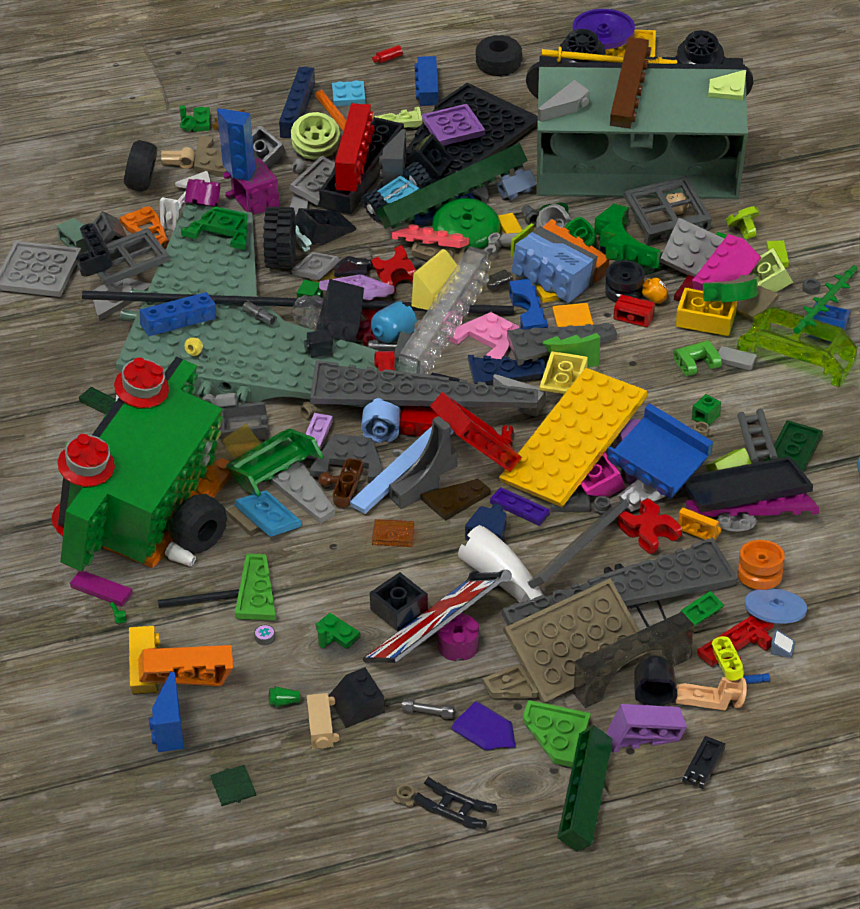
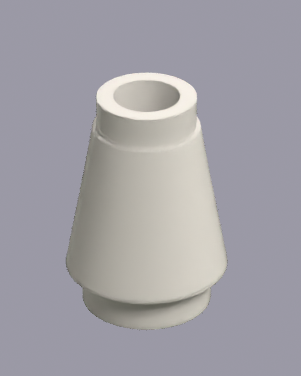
M171 542L165 551V555L169 560L189 567L196 560V556L188 550H184L175 542Z

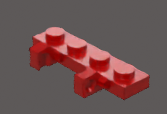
M751 615L718 637H728L736 651L750 642L752 644L757 642L758 646L766 651L772 646V638L768 635L767 631L773 628V623ZM712 641L697 649V655L711 667L718 663L713 653Z

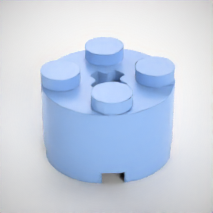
M376 398L363 409L361 424L363 436L372 438L375 443H381L384 440H388L387 442L395 440L399 434L400 408L383 399Z

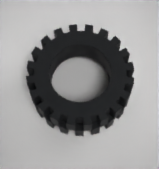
M266 207L263 226V248L266 268L293 269L296 255V216L293 207Z

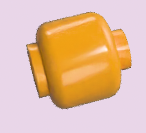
M657 277L649 278L643 283L642 294L650 302L660 304L668 297V287Z

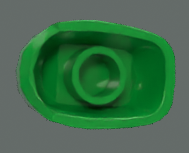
M577 217L566 224L565 228L569 230V234L575 238L580 237L583 239V242L588 247H596V233L587 220Z

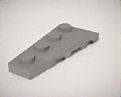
M321 156L290 184L289 190L318 206L320 201L319 190L332 174L335 163Z
M301 461L294 463L290 468L278 473L271 479V484L320 524L336 515L335 508Z
M638 479L617 497L620 501L626 499L630 504L626 511L632 512L639 509L640 502L646 498L654 502L666 496L661 495L656 489L645 485Z

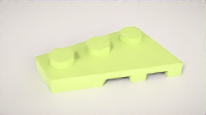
M415 107L414 111L410 112L402 110L397 115L388 113L375 116L403 123L404 128H418L422 124L420 107Z

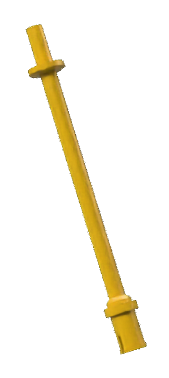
M560 46L558 51L541 50V56L557 57V62H560L561 58L623 63L624 57L562 51ZM658 57L655 60L646 59L649 60L648 63L677 64V60L662 59V57Z

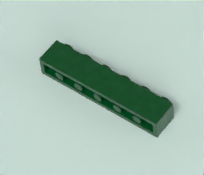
M595 725L579 733L557 836L560 841L576 852L589 847L594 841V832L598 822L597 817L601 805L602 792L605 787L604 782L608 770V761L612 751L613 739Z

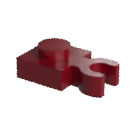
M370 320L361 321L357 332L358 340L363 339L365 347H368L369 341L377 340L372 332Z

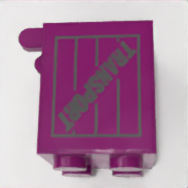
M260 158L255 159L256 169L249 181L232 178L228 172L223 174L225 179H231L232 190L225 192V196L227 198L234 197L246 212H251L252 215L264 212L266 207L280 206L278 179Z

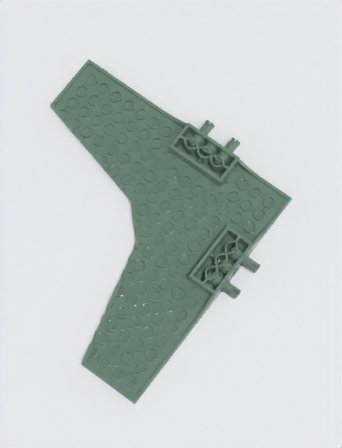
M186 203L166 248L171 261L158 266L147 291L131 289L130 292L197 295L207 292L208 295L258 297L252 213L244 210L238 211L247 213L246 250L230 247L233 237L202 230L197 239L181 236V230L184 227H190L191 222L194 220L199 221L203 214L213 208L210 205ZM142 302L140 309L167 302ZM216 304V319L148 336L140 325V309L138 311L122 309L120 314L121 321H131L134 323L116 362V370L122 371L124 365L129 361L141 357L156 362L163 368L165 373L177 356L197 365L196 374H198V378L194 387H196L195 394L200 399L206 394H212L216 397V395L236 393L237 405H239V402H241L240 405L245 404V401L257 403L274 397L310 399L316 360L335 362L339 366L348 367L349 364L356 365V368L360 369L373 367L374 370L378 371L374 363V354L378 350L333 337L332 355L311 358L309 352L305 351L304 340H307V332H314L315 330L284 321L269 306L262 307L277 317L276 323L272 326L261 320H256L252 315L242 310L243 305ZM198 338L202 342L203 348L200 354L191 356L186 352L184 345L187 339ZM395 357L394 368L395 371L419 374L421 364ZM349 405V406H355V407H362V408H364L366 405ZM398 406L400 408V413L402 414L404 406Z

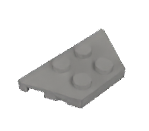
M126 278L108 286L102 285L93 291L130 292L131 289L147 291L151 283ZM93 300L99 321L134 302Z

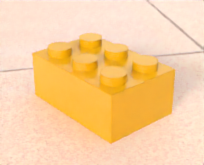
M685 288L677 308L676 327L729 336L736 316L737 301H703V291Z

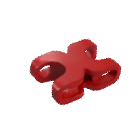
M402 245L394 248L395 255L389 260H381L379 257L371 259L378 277L382 282L394 286V292H396V284L401 280L407 279L413 283V273L416 272Z
M649 498L640 502L641 515H632L624 511L617 517L618 527L629 537H639V546L649 554L658 551L659 541L657 537H666L671 541H675L682 536L680 524L670 515H659L660 507Z

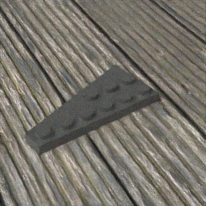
M609 323L599 325L586 324L584 326L568 325L566 327L552 326L549 328L507 330V339L519 366L524 364L526 360L531 359L533 362L537 361L538 357L541 356L550 357L548 350L542 344V341L558 336L560 340L574 335L584 338L597 333L601 337V344L617 339V332L614 325Z

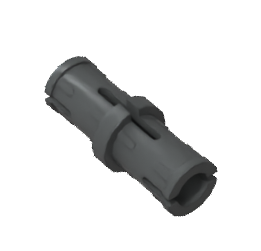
M250 301L243 304L242 310L252 315L254 319L261 320L269 326L276 323L277 317L267 312L264 307L256 306Z

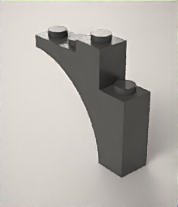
M439 416L432 421L431 434L420 457L404 475L389 484L390 499L400 509L420 500L421 494L438 490L439 475L458 466V452L454 447H451V426Z

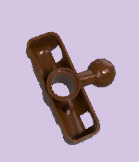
M348 458L339 476H332L328 472H323L319 475L318 482L321 486L329 487L331 484H336L333 491V502L337 507H348L351 499L357 493V485L363 472V461Z

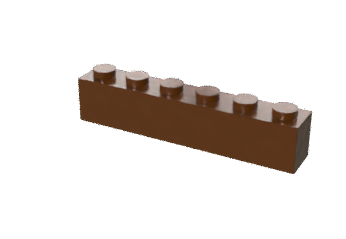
M628 37L610 114V126L631 129L632 122L636 121L637 112H635V109L639 108L640 99H638V96L642 94L643 86H641V83H644L646 75L643 72L648 68L649 60H646V58H650L651 47H648L649 40Z

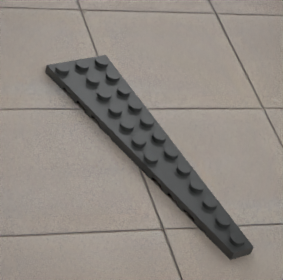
M316 360L310 404L367 405L373 402L374 399L380 398L395 406H431L440 393L444 392L463 407L538 408V389L500 384L487 386L485 382L472 384L467 383V380L463 379L457 382L450 381L448 377L388 369L376 371L373 367L360 369L356 368V365L349 364L348 367L339 366L335 362Z

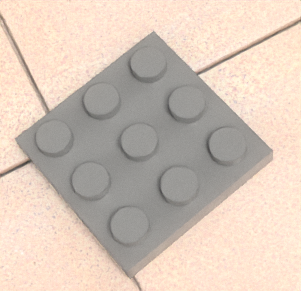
M678 218L662 253L660 262L695 277L724 238Z

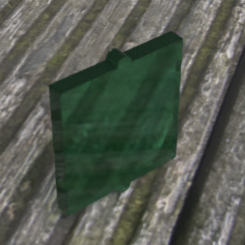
M245 765L232 769L226 768L225 771L210 775L221 806L235 802L240 803L241 800L256 796Z

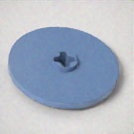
M781 589L755 590L750 592L745 598L747 611L767 622L793 623L803 619L807 613V605L802 598Z

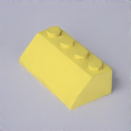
M442 249L413 273L412 307L432 311L461 286V269L445 249Z

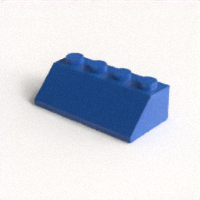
M218 108L217 117L223 167L232 178L249 181L256 169L251 115L246 112Z

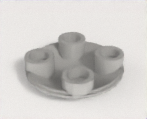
M737 512V516L722 513L717 518L719 527L735 532L749 530L757 523L756 517L754 515L748 516V512Z

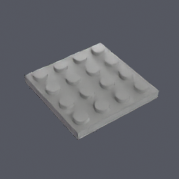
M15 241L0 269V290L61 297L77 264L76 258L82 254L81 248Z

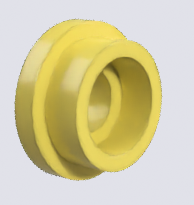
M189 338L185 341V350L189 355L197 356L201 353L203 345L198 338Z

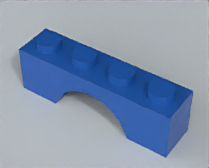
M531 280L509 281V296L512 305L527 310V312L520 315V329L548 328L547 319H544L543 308H540L539 296L536 297V287L532 285Z

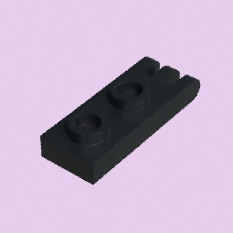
M705 736L686 770L682 782L687 783L689 778L692 777L691 785L696 786L698 780H700L699 788L704 789L725 750L726 743Z

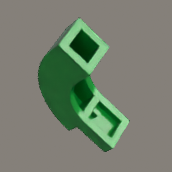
M758 274L740 275L738 279L732 281L703 282V301L733 302L750 299L758 295Z

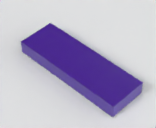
M502 487L490 498V504H499L503 507V510L538 526L550 515V509Z

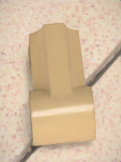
M188 147L183 148L181 151H162L161 163L163 166H180L183 169H190L193 166L195 152Z

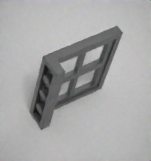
M687 176L624 191V198L645 233L644 242L647 246L669 240L678 220L672 209L673 207L691 203L697 215L681 219L707 231L710 230L712 218ZM682 188L688 199L669 203L663 194L666 191ZM656 194L662 205L643 210L637 198ZM665 210L671 221L652 226L646 214Z
M146 228L106 244L113 266L126 261L130 267L111 275L106 270L97 273L104 285L108 286L171 260L169 254L159 241ZM152 250L157 255L138 264L133 260L134 257Z

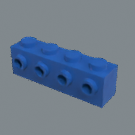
M207 292L140 309V325L148 336L216 319V304Z

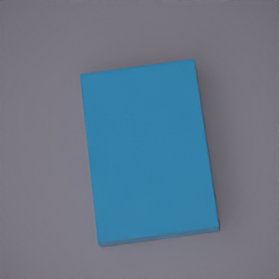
M267 490L260 492L261 495L258 497L252 494L235 500V506L269 537L301 527L302 521Z

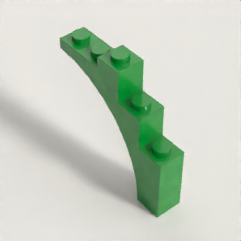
M613 203L595 218L594 231L597 235H600V246L606 247L607 259L614 261L629 260L652 268L659 267L661 250L637 241L624 229V226L628 223L629 207Z

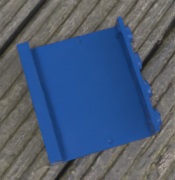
M649 403L645 407L642 420L615 449L610 446L608 447L607 459L613 465L619 466L629 475L635 476L645 485L651 486L661 495L671 499L711 455L713 441Z

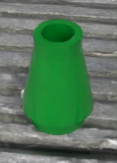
M277 686L269 688V705L279 707L300 703L299 690Z

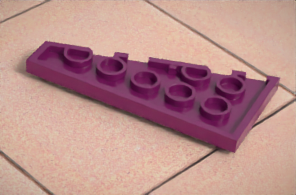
M807 493L702 513L692 500L685 501L686 509L704 516H717L719 513L737 516V512H748V516L780 515L782 511L793 512V515H801V511H811L812 514H819V506Z

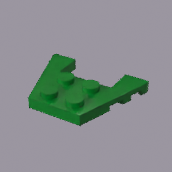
M213 207L203 214L199 221L194 220L190 223V227H184L181 230V236L197 239L202 230L224 234L228 237H233L230 247L246 250L247 213Z

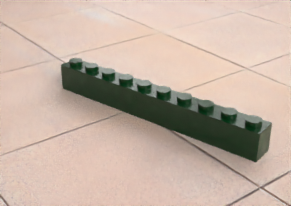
M520 143L376 211L384 228L386 229L391 226L394 229L400 226V222L403 220L407 223L415 219L414 215L418 213L420 216L428 213V208L430 207L436 209L442 206V202L445 200L447 202L457 199L456 195L458 194L464 196L470 193V188L476 190L484 186L483 182L485 181L489 184L497 180L496 176L498 175L503 177L510 174L509 170L511 169L516 171L524 167L523 163L528 161Z

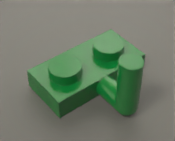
M185 105L179 107L181 121L187 116ZM210 107L194 108L193 118L196 120L193 128L194 132L210 131Z
M330 612L316 623L318 644L321 648H325L334 641L348 649L361 638L358 630Z

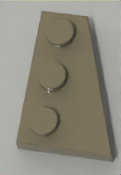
M414 240L412 256L429 261L438 252L445 249L458 267H461L466 246L456 248L438 245V242L426 244L423 243V240Z

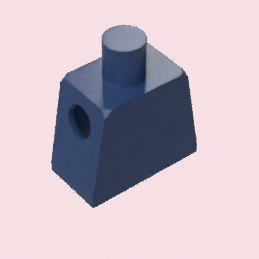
M493 504L491 508L479 507L465 525V540H469L470 537L467 535L480 525L490 530L503 541L507 526V514L503 512V507L499 504Z

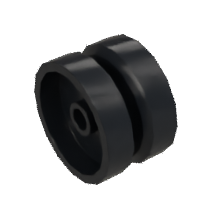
M629 260L616 261L610 264L606 269L605 294L613 302H617L620 295L641 299L643 296L642 289L645 270L640 264Z

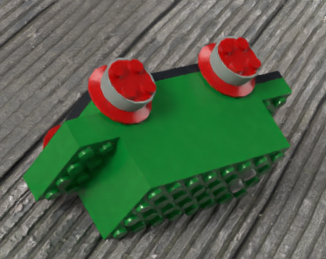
M176 356L164 373L163 368L152 360L137 357L124 365L122 372L117 375L114 382L115 393L119 398L93 434H80L72 438L67 443L65 449L61 451L57 460L58 470L63 476L61 501L54 508L51 516L52 525L62 542L61 563L82 572L86 565L90 566L95 552H99L102 546L143 564L148 557L151 558L156 549L155 546L161 544L165 531L170 530L169 525L173 513H175L183 501L191 497L192 491H196L200 478L204 479L208 466H212L216 459L214 453L219 444L216 441L221 433L219 427L223 421V417H221L223 408L193 396L196 390L194 384L198 378V374H196L197 365Z

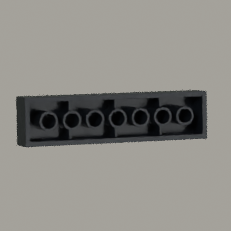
M374 117L372 121L374 135H372V143L369 145L366 165L364 164V174H361V185H358L357 191L336 190L334 170L319 190L320 207L351 214L361 201L362 196L366 194L379 176L380 169H383V166L379 165V156L383 155V148L404 129V124Z

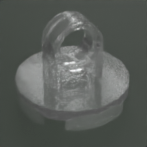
M304 295L298 298L293 305L292 312L296 323L308 329L316 328L324 299L317 295H314V297Z

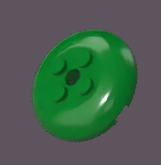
M460 198L449 201L442 205L433 217V231L444 230L448 231V234L451 235L458 233L462 234L463 237L469 238V245L466 246L469 252L488 247L489 235L492 233L500 234L501 223L495 210L486 203L476 199Z

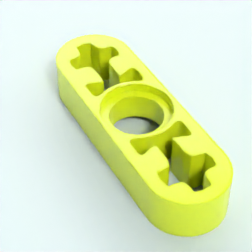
M724 636L715 638L712 641L713 653L725 677L728 680L741 679L744 676L743 664L731 640Z

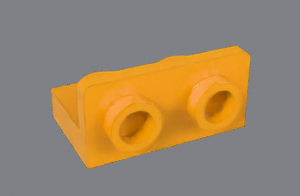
M683 507L679 511L678 523L682 531L704 540L712 537L716 540L720 535L722 528L718 526L719 521Z

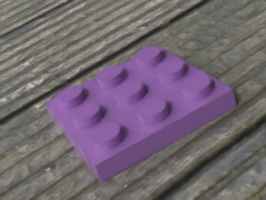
M468 104L422 114V121L430 133L443 146L485 135L484 127Z

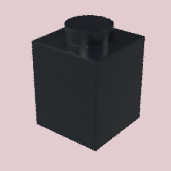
M329 330L307 332L304 348L305 351L309 352L311 358L333 354V339Z

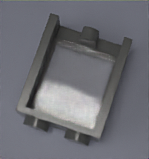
M265 402L220 407L223 408L221 414L223 421L221 428H219L221 430L219 439H223L224 447L226 444L269 439Z

